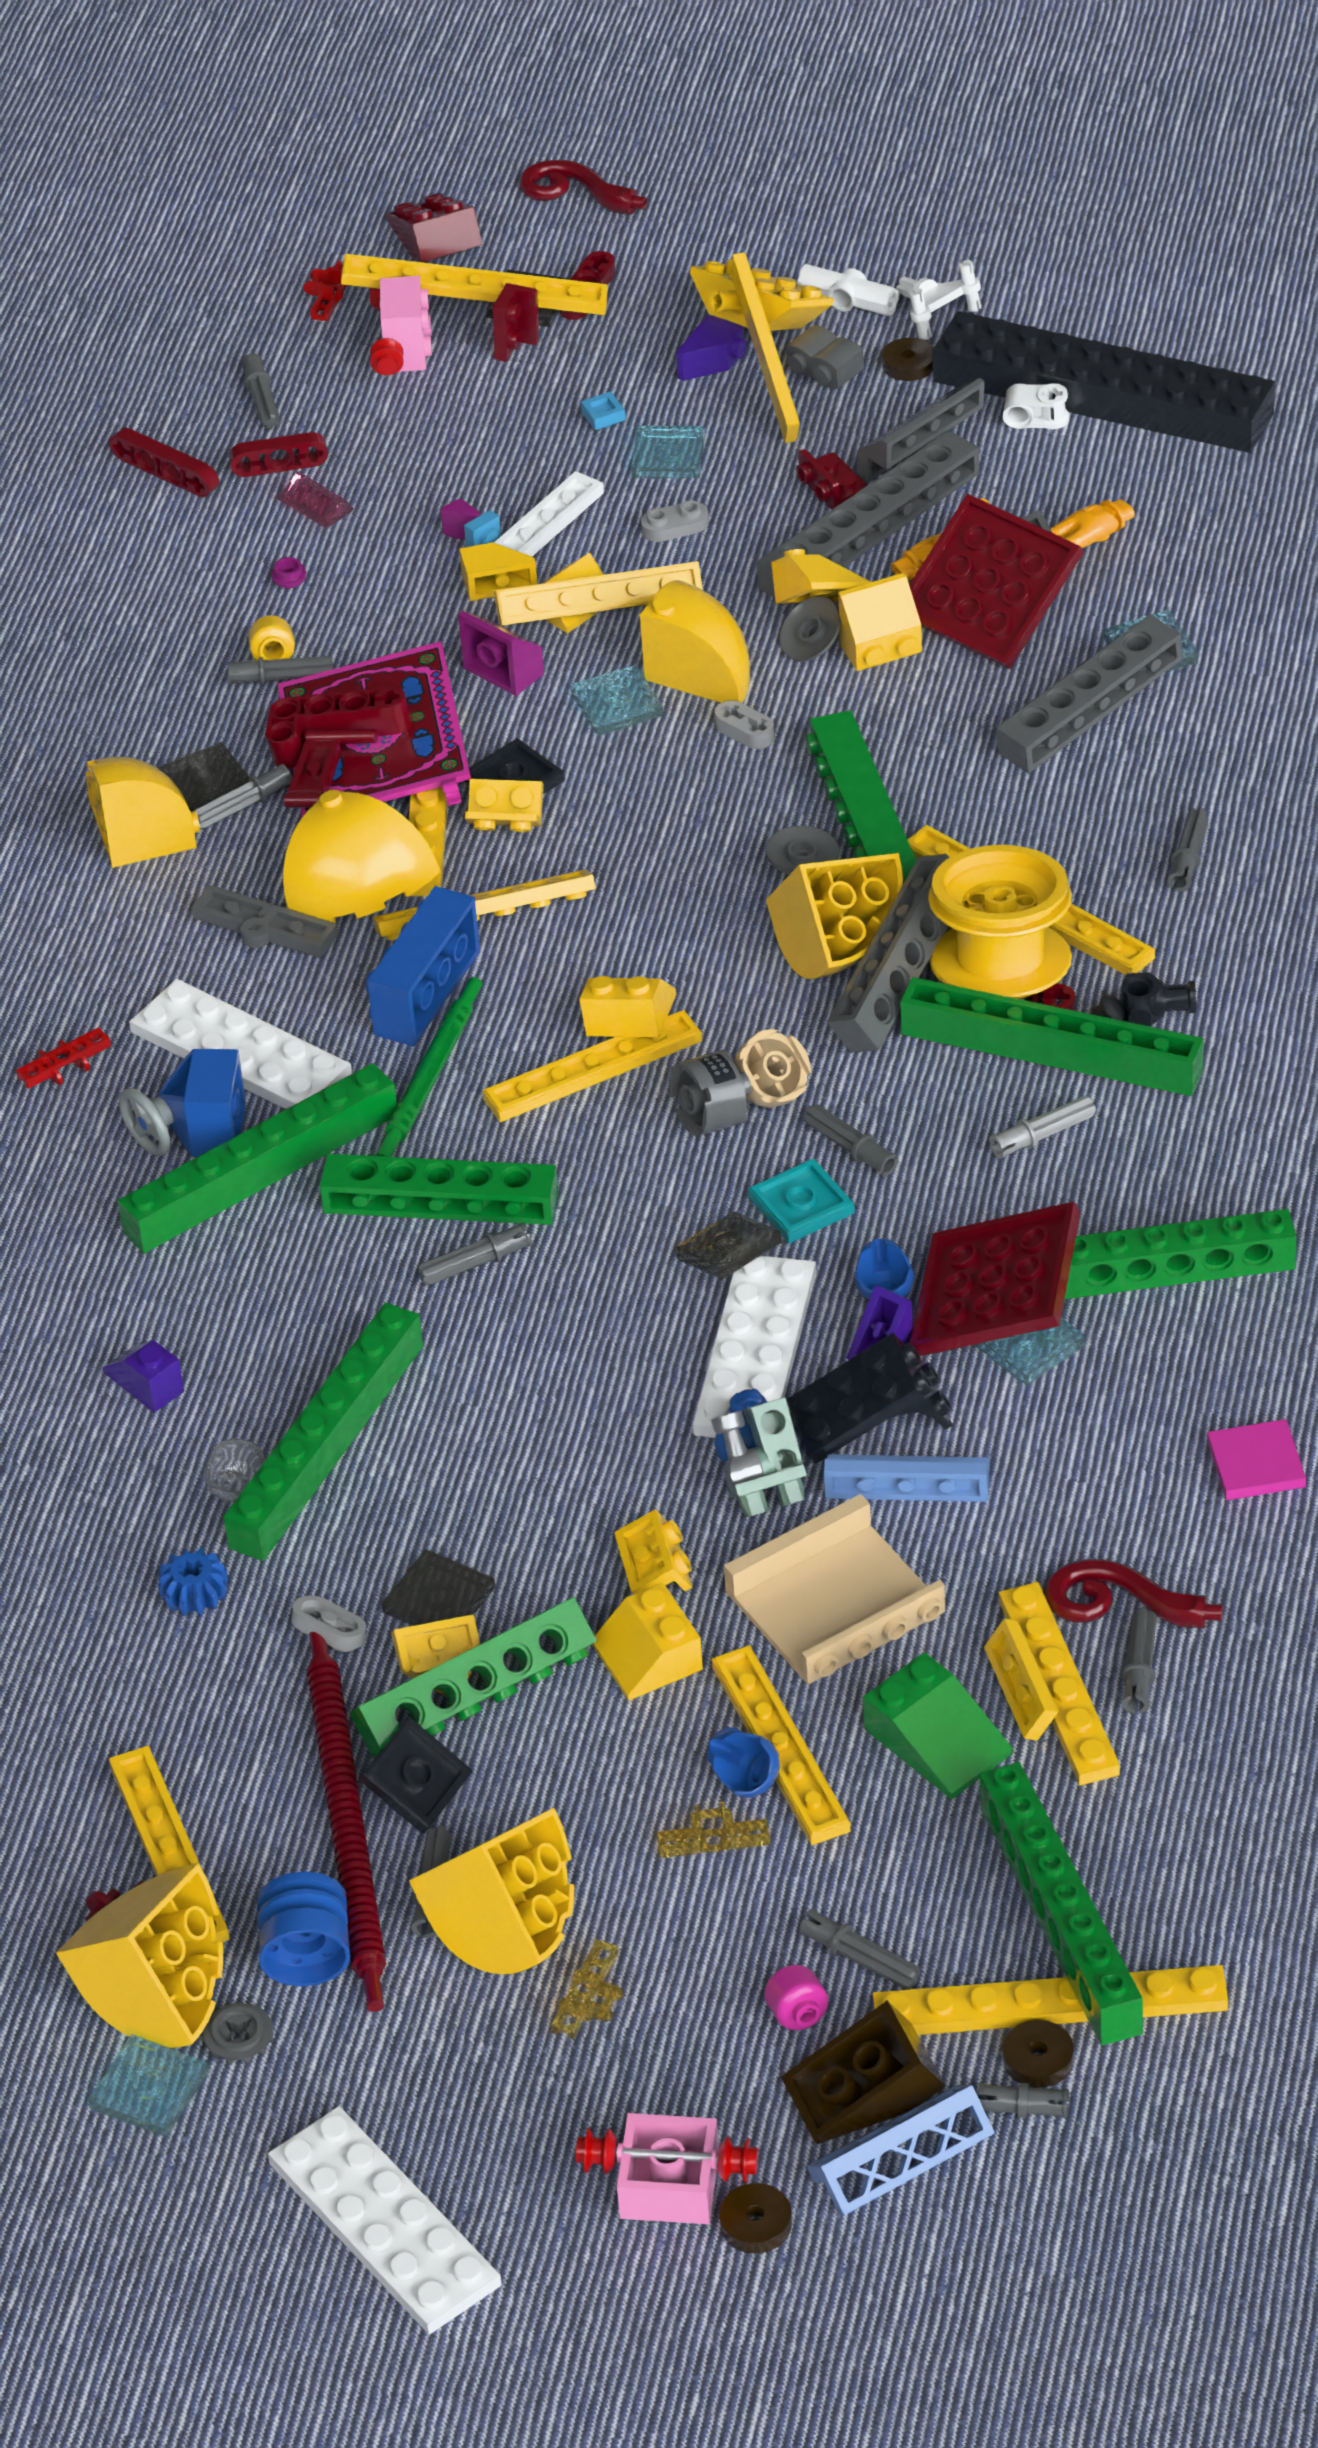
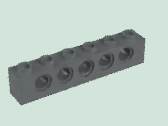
M1151 614L1139 623L1134 624L1116 640L1108 643L1101 651L1089 660L1081 663L1078 668L1063 679L1055 682L1051 688L1036 699L1031 700L1025 707L996 727L999 754L1029 774L1182 660L1181 634Z
M946 853L918 857L827 1021V1024L851 1053L879 1050L885 1043L886 1036L892 1025L901 1014L900 1001L912 977L919 978L925 965L931 959L941 936L947 930V925L935 916L930 909L928 901L929 889L932 886V878L936 869L945 860L950 858Z

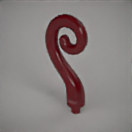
M548 160L539 162L525 169L520 177L519 183L522 192L536 200H553L563 196L569 190L570 182L567 177L579 181L601 206L612 212L633 214L636 209L645 210L647 206V198L638 196L636 189L609 184L594 170L575 161ZM544 177H549L550 184L552 185L540 186L536 183Z
M1104 1559L1075 1561L1059 1568L1046 1583L1045 1596L1049 1607L1057 1616L1067 1621L1078 1623L1091 1622L1100 1619L1108 1613L1112 1606L1113 1595L1110 1588L1103 1582L1112 1583L1123 1588L1150 1611L1155 1612L1156 1616L1179 1627L1205 1629L1207 1620L1222 1621L1223 1604H1207L1206 1595H1191L1168 1591L1137 1570L1115 1561ZM1084 1582L1082 1586L1085 1596L1094 1598V1600L1086 1604L1075 1603L1067 1598V1591L1073 1585Z

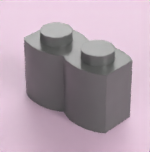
M811 326L786 346L788 366L795 373H800L806 377H814L819 384L831 389L840 388L864 369L863 349L850 339L837 338L831 331L821 326Z

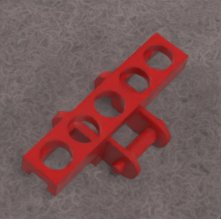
M337 261L334 268L328 267L326 270L313 269L310 273L312 281H307L304 284V291L307 294L318 296L310 310L311 319L329 321L338 302L343 298L347 285L341 284L343 271L341 261ZM329 301L328 305L323 304V302Z
M98 1027L67 1044L63 1040H59L57 1048L47 1053L39 1050L38 1059L16 1069L17 1078L23 1080L28 1089L47 1079H50L52 1082L56 1081V1084L60 1086L63 1084V1078L58 1071L59 1068L69 1063H75L79 1068H83L85 1072L89 1071L90 1064L87 1058L110 1047V1038ZM63 1054L65 1059H58L57 1056Z

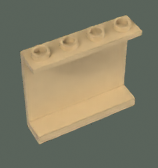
M862 1494L724 1565L725 1590L728 1596L807 1685L822 1677L830 1676L844 1665L867 1656L874 1649L891 1640L901 1638L906 1632L925 1622L935 1620L940 1614L945 1612V1584L938 1580L926 1586L871 1526L870 1503Z

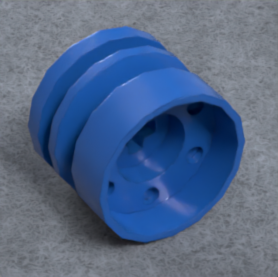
M304 1871L287 1873L276 1877L261 1888L256 1898L259 1928L258 1947L260 1966L266 1975L282 1984L301 1987L319 1985L341 1974L350 1961V1946L347 1927L346 1892L340 1883L327 1875Z

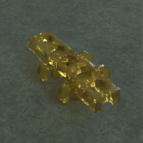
M721 1801L720 1808L699 1810L698 1804L694 1805L695 1812L690 1813L691 1828L657 1832L660 1858L770 1845L767 1819L733 1823L730 1808H725L724 1801ZM722 1818L723 1828L702 1831L701 1819ZM753 1831H760V1832H762V1833H760V1834H752V1835H749V1834H750L751 1832H753ZM711 1836H718L722 1839L717 1845H710L706 1842L707 1838ZM693 1838V1842H686L688 1839ZM669 1841H675V1842L678 1843V1844L664 1845L665 1843H667V1842H669Z
M595 1940L581 1969L574 1972L572 1976L573 1984L567 1996L561 1998L558 2002L559 2011L551 2024L552 2033L558 2034L560 2031L568 2034L569 2038L574 2040L584 2021L589 2022L591 2018L606 2022L612 2020L613 2013L610 2008L614 2000L620 2001L623 1998L624 1993L617 1985L605 1982V1979L619 1954L618 1946ZM601 1950L609 1951L610 1955L606 1959H597ZM593 1966L601 1968L599 1974H594L590 1971ZM584 1983L586 1989L590 1991L581 1992L577 1989V1986ZM596 1992L598 1996L605 1998L602 2005L592 2002ZM574 1999H581V2000H583L584 2002H580V2001H577V2000H574ZM567 2015L576 2019L573 2024L563 2025Z

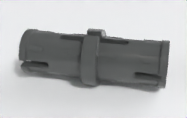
M1020 2083L1019 2087L979 2084L978 2095L997 2097V2100L979 2099L985 2112L1018 2113V2118H1027L1028 2114L1068 2118V2105L1050 2104V2101L1069 2102V2089L1029 2088V2083Z

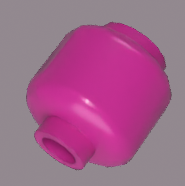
M791 1965L779 1969L768 1980L765 1987V2001L779 2024L788 2030L798 2031L815 2025L827 2010L828 1995L814 1972L805 1966Z

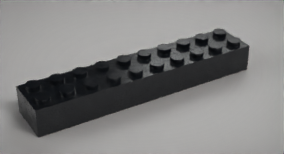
M957 311L932 349L933 382L959 387L981 378L984 380L985 394L1006 398L1008 388L1014 384H1060L1067 389L1068 398L1065 402V409L1070 413L1247 453L1253 451L1274 415V380L1233 372L1224 368L1201 365L1192 361L1165 357L1161 354L1133 350L1129 347L1106 344L1097 340L1074 337L1065 333L1038 329L1034 326L1011 323L1002 319L979 316L970 312Z

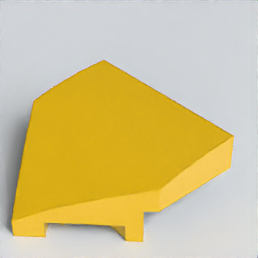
M474 1614L394 1629L391 1632L400 1670L412 1679L480 1645ZM472 1671L468 1672L467 1679L471 1675ZM434 1689V1691L447 1697L441 1690Z

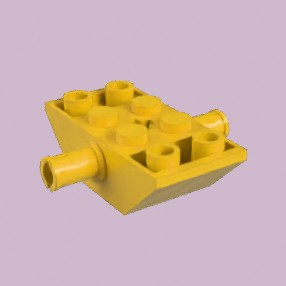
M728 259L726 264L716 261H705L703 266H691L690 274L708 313L748 328L730 273L732 259ZM752 268L751 270L770 331L802 329L833 305L834 298L821 294L822 289L818 287L796 285V280L792 278L771 277V271Z

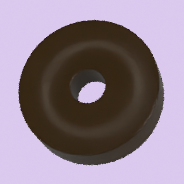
M908 337L894 340L887 344L882 351L883 370L888 376L901 381L923 379L933 372L932 349L934 347L929 342L919 338Z
M1031 2020L1014 2027L1005 2037L1003 2043V2064L1005 2070L1013 2080L1018 2083H1029V2087L1044 2088L1053 2086L1064 2080L1072 2070L1074 2064L1073 2041L1064 2028L1053 2022ZM1035 2052H1042V2053H1044L1043 2055H1040V2056L1033 2055V2053H1035Z
M762 2183L745 2184L732 2190L721 2203L719 2210L721 2233L724 2239L739 2251L753 2254L771 2251L779 2247L791 2232L792 2211L787 2197L773 2186ZM753 2216H760V2217H762V2218L759 2219V2220H751V2219H750V2218L753 2217Z

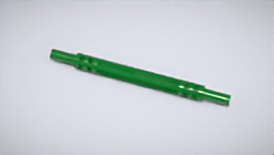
M469 978L459 999H455L452 1002L385 1128L386 1136L375 1156L392 1157L399 1142H403L406 1139L473 1012L472 1004L483 985L479 978Z

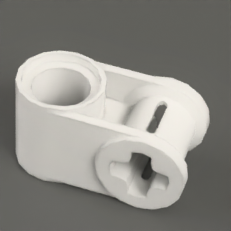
M1020 383L1010 386L1006 392L1003 411L1004 422L1015 429H1059L1064 427L1070 420L1069 412L1065 409V402L1068 398L1067 389L1055 383L1047 385H1026Z

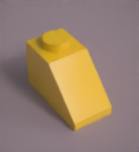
M494 542L459 549L462 578L470 601L494 597V591L538 584L536 561L532 556Z

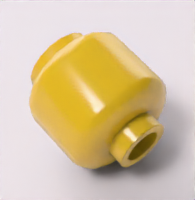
M267 615L259 618L252 624L248 634V642L251 654L255 660H259V657H263V660L291 658L295 650V640L291 626L284 619L278 616Z

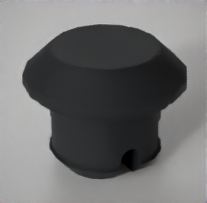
M1105 994L1101 997V1003L1093 1008L1092 1015L1124 1021L1125 1009L1116 997Z

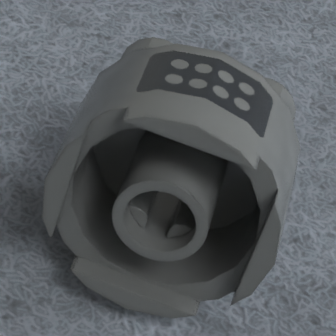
M726 1049L692 1058L672 1067L669 1076L671 1098L678 1096L681 1108L675 1109V1112L684 1129L691 1135H706L747 1121L746 1095L751 1093V1083L745 1072L739 1073Z

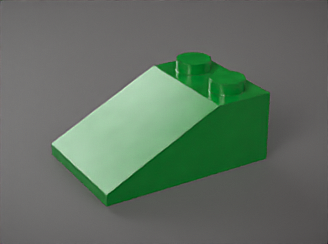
M925 1652L863 1696L864 1729L951 1800L979 1780L980 1772L995 1768L1013 1754L1011 1745L957 1678Z

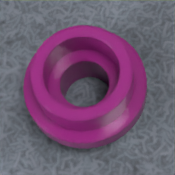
M285 557L278 560L272 570L273 582L283 588H295L306 579L305 567L300 560L294 557Z

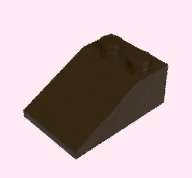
M888 2000L781 2076L810 2135L817 2144L902 2115L919 2106L946 2086L912 2023Z

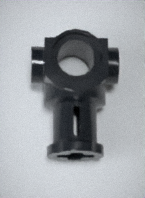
M1149 972L1126 973V978L1121 985V1003L1125 1009L1124 1020L1130 1023L1151 1026L1157 1022L1159 1017H1164L1166 1011L1188 1010L1189 1013H1196L1195 981H1188L1187 984L1164 985L1162 980H1158L1156 976Z

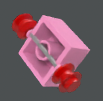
M420 276L380 278V289L369 288L370 304L374 309L380 311L383 339L377 340L371 346V367L381 375H393L401 371L426 370V356H432L428 289H421Z
M628 2113L623 2143L617 2142V2138L611 2129L606 2131L604 2137H594L592 2129L588 2127L586 2136H578L576 2145V2163L584 2164L585 2173H588L592 2165L596 2164L602 2165L604 2173L609 2174L616 2165V2161L620 2163L617 2182L620 2219L710 2225L717 2170L724 2182L728 2181L732 2173L741 2174L744 2183L748 2182L749 2174L757 2175L758 2147H751L750 2138L748 2137L743 2146H733L730 2136H727L719 2145L716 2118Z

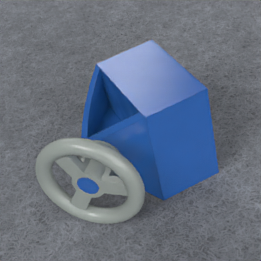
M192 1049L167 1079L157 1097L152 1100L137 1089L127 1088L123 1090L119 1097L120 1112L128 1130L138 1144L152 1155H165L170 1148V1136L167 1129L169 1125L192 1157H198L241 1134L246 1109V1098L239 1050ZM146 1133H150L159 1141V1145L150 1140Z

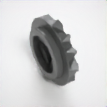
M233 2003L216 2010L203 2030L205 2047L211 2051L214 2059L224 2058L230 2065L235 2060L244 2059L249 2064L252 2056L256 2054L265 2055L266 2046L273 2042L272 2020L262 2008L253 2004ZM246 2031L247 2039L243 2040L238 2037L232 2041L231 2032L241 2034Z

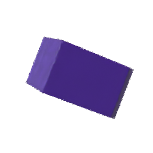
M875 1285L846 1359L850 1360L891 1333H894L904 1344L910 1342L913 1330L912 1301L879 1285Z

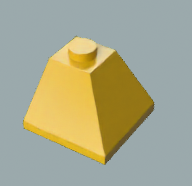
M804 549L785 551L784 557L771 562L776 604L801 603L808 598L817 596L826 597L836 603L839 602L838 592L871 582L819 554L805 555Z

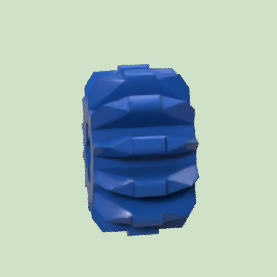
M202 1547L195 1553H189L184 1548L181 1556L170 1554L168 1564L160 1566L159 1593L163 1600L166 1601L170 1611L180 1609L184 1617L191 1611H197L202 1616L204 1608L217 1610L218 1600L226 1598L227 1570L224 1568V1564L220 1563L216 1553L206 1555Z

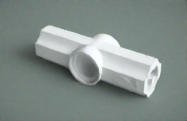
M805 264L801 268L797 280V285L814 286L822 289L821 294L834 298L832 306L842 312L850 311L853 307L890 317L894 313L899 299L898 289L868 281L863 273L851 268L843 273H838Z

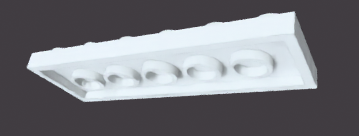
M179 979L171 983L129 1021L131 1033L182 1058H185L192 1049H238L244 1089L285 1109L352 1074L351 1063Z
M739 1253L693 1422V1433L695 1436L715 1438L716 1433L714 1432L711 1419L729 1414L731 1397L745 1389H757L768 1402L785 1397L816 1276L815 1261Z
M340 2106L268 2153L269 2164L429 2335L502 2285L500 2274Z

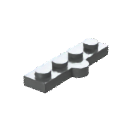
M212 885L206 888L191 907L194 919L241 933L242 942L251 948H260L271 942L321 958L339 935L336 923Z

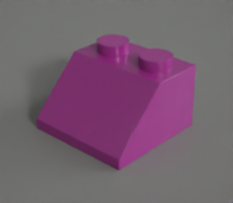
M465 611L458 614L463 668L515 696L519 695L544 675L541 646L488 619Z

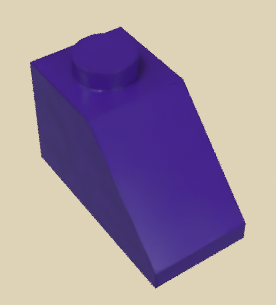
M707 315L676 352L678 379L685 381L730 370L735 362L744 356L747 342L744 339L743 326Z
M154 1339L131 1347L103 1367V1373L154 1413L184 1392L179 1359Z

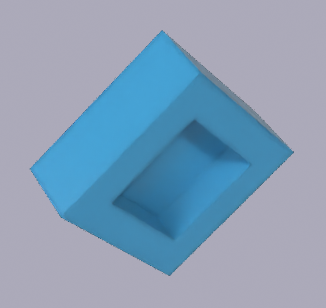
M611 391L580 401L581 413L594 430L610 427L613 424L626 420L625 409Z
M489 510L465 524L466 547L492 543L501 537L499 515Z

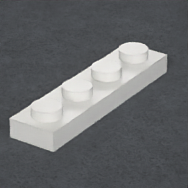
M575 471L494 543L533 556L604 493L603 482Z

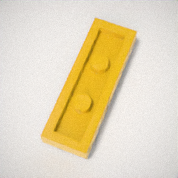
M1004 1618L985 1644L984 1649L1023 1738L1038 1741L1057 1715L1058 1710L1018 1621Z

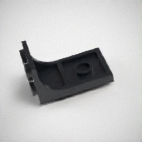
M891 1333L786 1399L807 1454L815 1463L823 1460L828 1454L836 1452L887 1419L897 1415L921 1413L934 1418L945 1430L953 1426L948 1414L952 1411V1406L944 1393L938 1390L936 1386L941 1382L936 1370L929 1362L923 1364L915 1347L910 1342L904 1344L894 1333Z

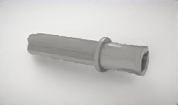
M1083 1096L1031 1120L1021 1119L1017 1122L1016 1126L990 1136V1143L997 1142L990 1145L991 1150L997 1158L1001 1159L1024 1147L1031 1149L1036 1146L1037 1141L1093 1117L1096 1107L1089 1096Z

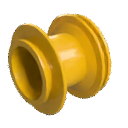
M1015 845L980 846L967 849L945 860L933 875L932 886L929 889L928 896L930 909L935 916L944 924L953 928L941 936L929 960L931 969L936 977L944 984L1016 999L1034 995L1058 983L1067 974L1072 961V953L1068 943L1056 931L1049 928L1050 925L1057 922L1067 912L1071 905L1072 892L1068 884L1066 871L1060 863L1040 851Z

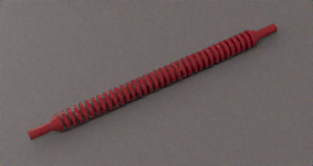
M312 1631L309 1633L313 1658L310 1660L306 1671L338 1879L346 1892L347 1927L352 1969L358 1974L360 1979H363L367 2009L371 2012H378L384 2008L380 1976L383 1974V1969L386 1966V1958L340 1670L337 1662L329 1656L327 1643L324 1638Z

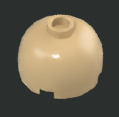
M769 1029L756 1033L741 1045L733 1060L739 1073L745 1072L749 1077L751 1093L747 1094L746 1098L757 1106L773 1108L788 1104L801 1095L807 1087L805 1085L807 1075L811 1073V1064L807 1052L793 1036L789 1035L786 1037L781 1033H776L779 1030Z

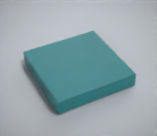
M814 1158L748 1188V1198L788 1244L855 1213L854 1202Z

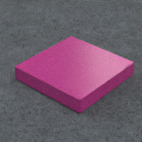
M1286 1419L1207 1432V1443L1226 1501L1306 1487V1476Z

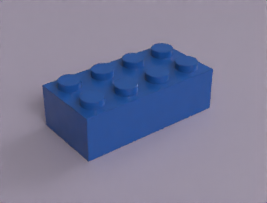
M434 886L426 899L420 901L417 911L411 920L402 926L399 937L392 946L387 947L383 959L375 970L373 969L369 972L366 979V990L369 991L370 999L369 1017L372 1019L375 1036L413 1047L418 1042L480 953L475 897Z

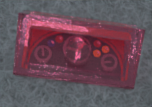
M298 471L278 497L281 502L326 529L350 514L354 509L345 499Z

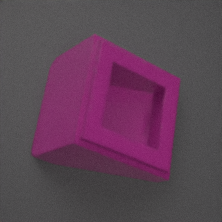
M461 498L441 508L443 534L465 540L464 525L482 514Z

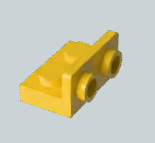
M470 779L468 811H465V820L469 824H474L475 830L494 831L496 825L510 826V831L531 832V826L541 827L544 784L542 781Z
M655 1509L614 1532L633 1594L662 1582L666 1586L675 1581L685 1592L692 1588L688 1574L692 1571V1566L686 1554L681 1550L679 1543L683 1541V1536L679 1527L672 1519L667 1521Z

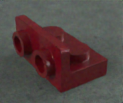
M506 283L493 305L495 360L507 362L512 352L519 349L521 343L537 345L539 341L537 289Z
M806 449L798 451L799 465L796 466V472L799 480L803 484H807L815 492L819 501L825 502L831 510L868 486L835 452L815 459Z

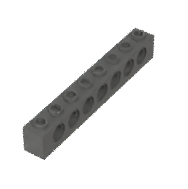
M948 430L758 560V588L775 598L771 562L784 557V552L788 550L804 549L805 555L819 554L842 567H846L979 475V447Z

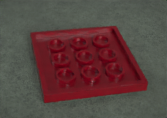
M967 493L909 584L921 627L1003 667L1011 669L1084 551L1081 546Z
M1072 1201L933 1233L910 1343L915 1347L919 1355L940 1353L942 1351L1060 1326L1081 1213L1076 1203Z

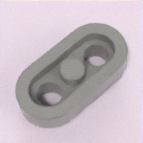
M693 500L652 509L641 518L642 535L649 541L662 542L699 533L705 530L709 524L708 509L704 504Z
M303 1596L294 1601L291 1622L301 1632L308 1635L312 1631L320 1634L327 1645L340 1652H350L364 1644L366 1623L358 1615L319 1596Z

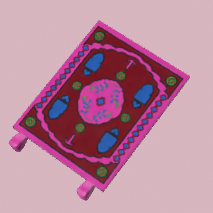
M441 641L278 683L280 699L390 686L401 688L405 693L413 723L411 727L400 734L378 736L377 743L340 744L342 753L329 790L356 792L385 802L443 787L448 806L462 802L458 782L470 780L471 775ZM311 807L300 808L301 816L303 817Z

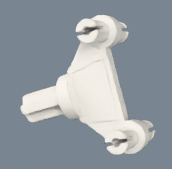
M965 260L959 263L962 280L936 283L928 278H922L918 281L908 277L899 279V285L896 286V289H898L899 294L911 299L910 316L911 321L916 323L919 339L927 340L933 336L929 324V319L932 317L931 312L963 294L966 296L968 311L974 312L982 308L978 291L981 289L980 280L975 278L972 261Z

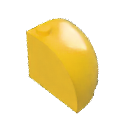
M672 580L666 583L640 614L644 680L720 703L729 700L743 703L750 685V660L747 644L738 623L723 604L704 590L681 580Z
M106 757L86 762V768L89 769L88 772H85L88 799L112 868L197 848L195 833L200 832L196 811L190 812L181 791L165 773L147 762L130 757Z
M328 790L320 796L319 800L301 818L291 836L283 869L284 894L288 909L336 923L335 917L355 913L358 919L385 909V901L401 893L405 897L412 895L430 882L441 870L424 837L397 810L368 795Z
M899 853L799 864L766 899L781 951L788 964L798 975L806 979L827 977L855 965L863 958L903 886Z
M555 1808L409 1880L416 1894L417 1901L421 1905L428 1921L446 1947L467 1964L489 1973H518L547 1959L564 1938L562 1929L565 1919L572 1916L574 1885L568 1884L566 1862L572 1860L563 1826Z
M195 1863L165 1872L124 1893L91 1917L56 1952L83 1998L100 2017L124 2035L154 2047L177 2048L192 2045L207 2025L216 2004L211 1999L216 1979L222 1978L223 1942L217 1943L213 1916L219 1915L218 1908L200 1864Z

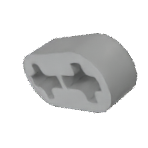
M724 701L715 708V726L722 734L752 749L767 748L774 742V723L768 716L738 701Z

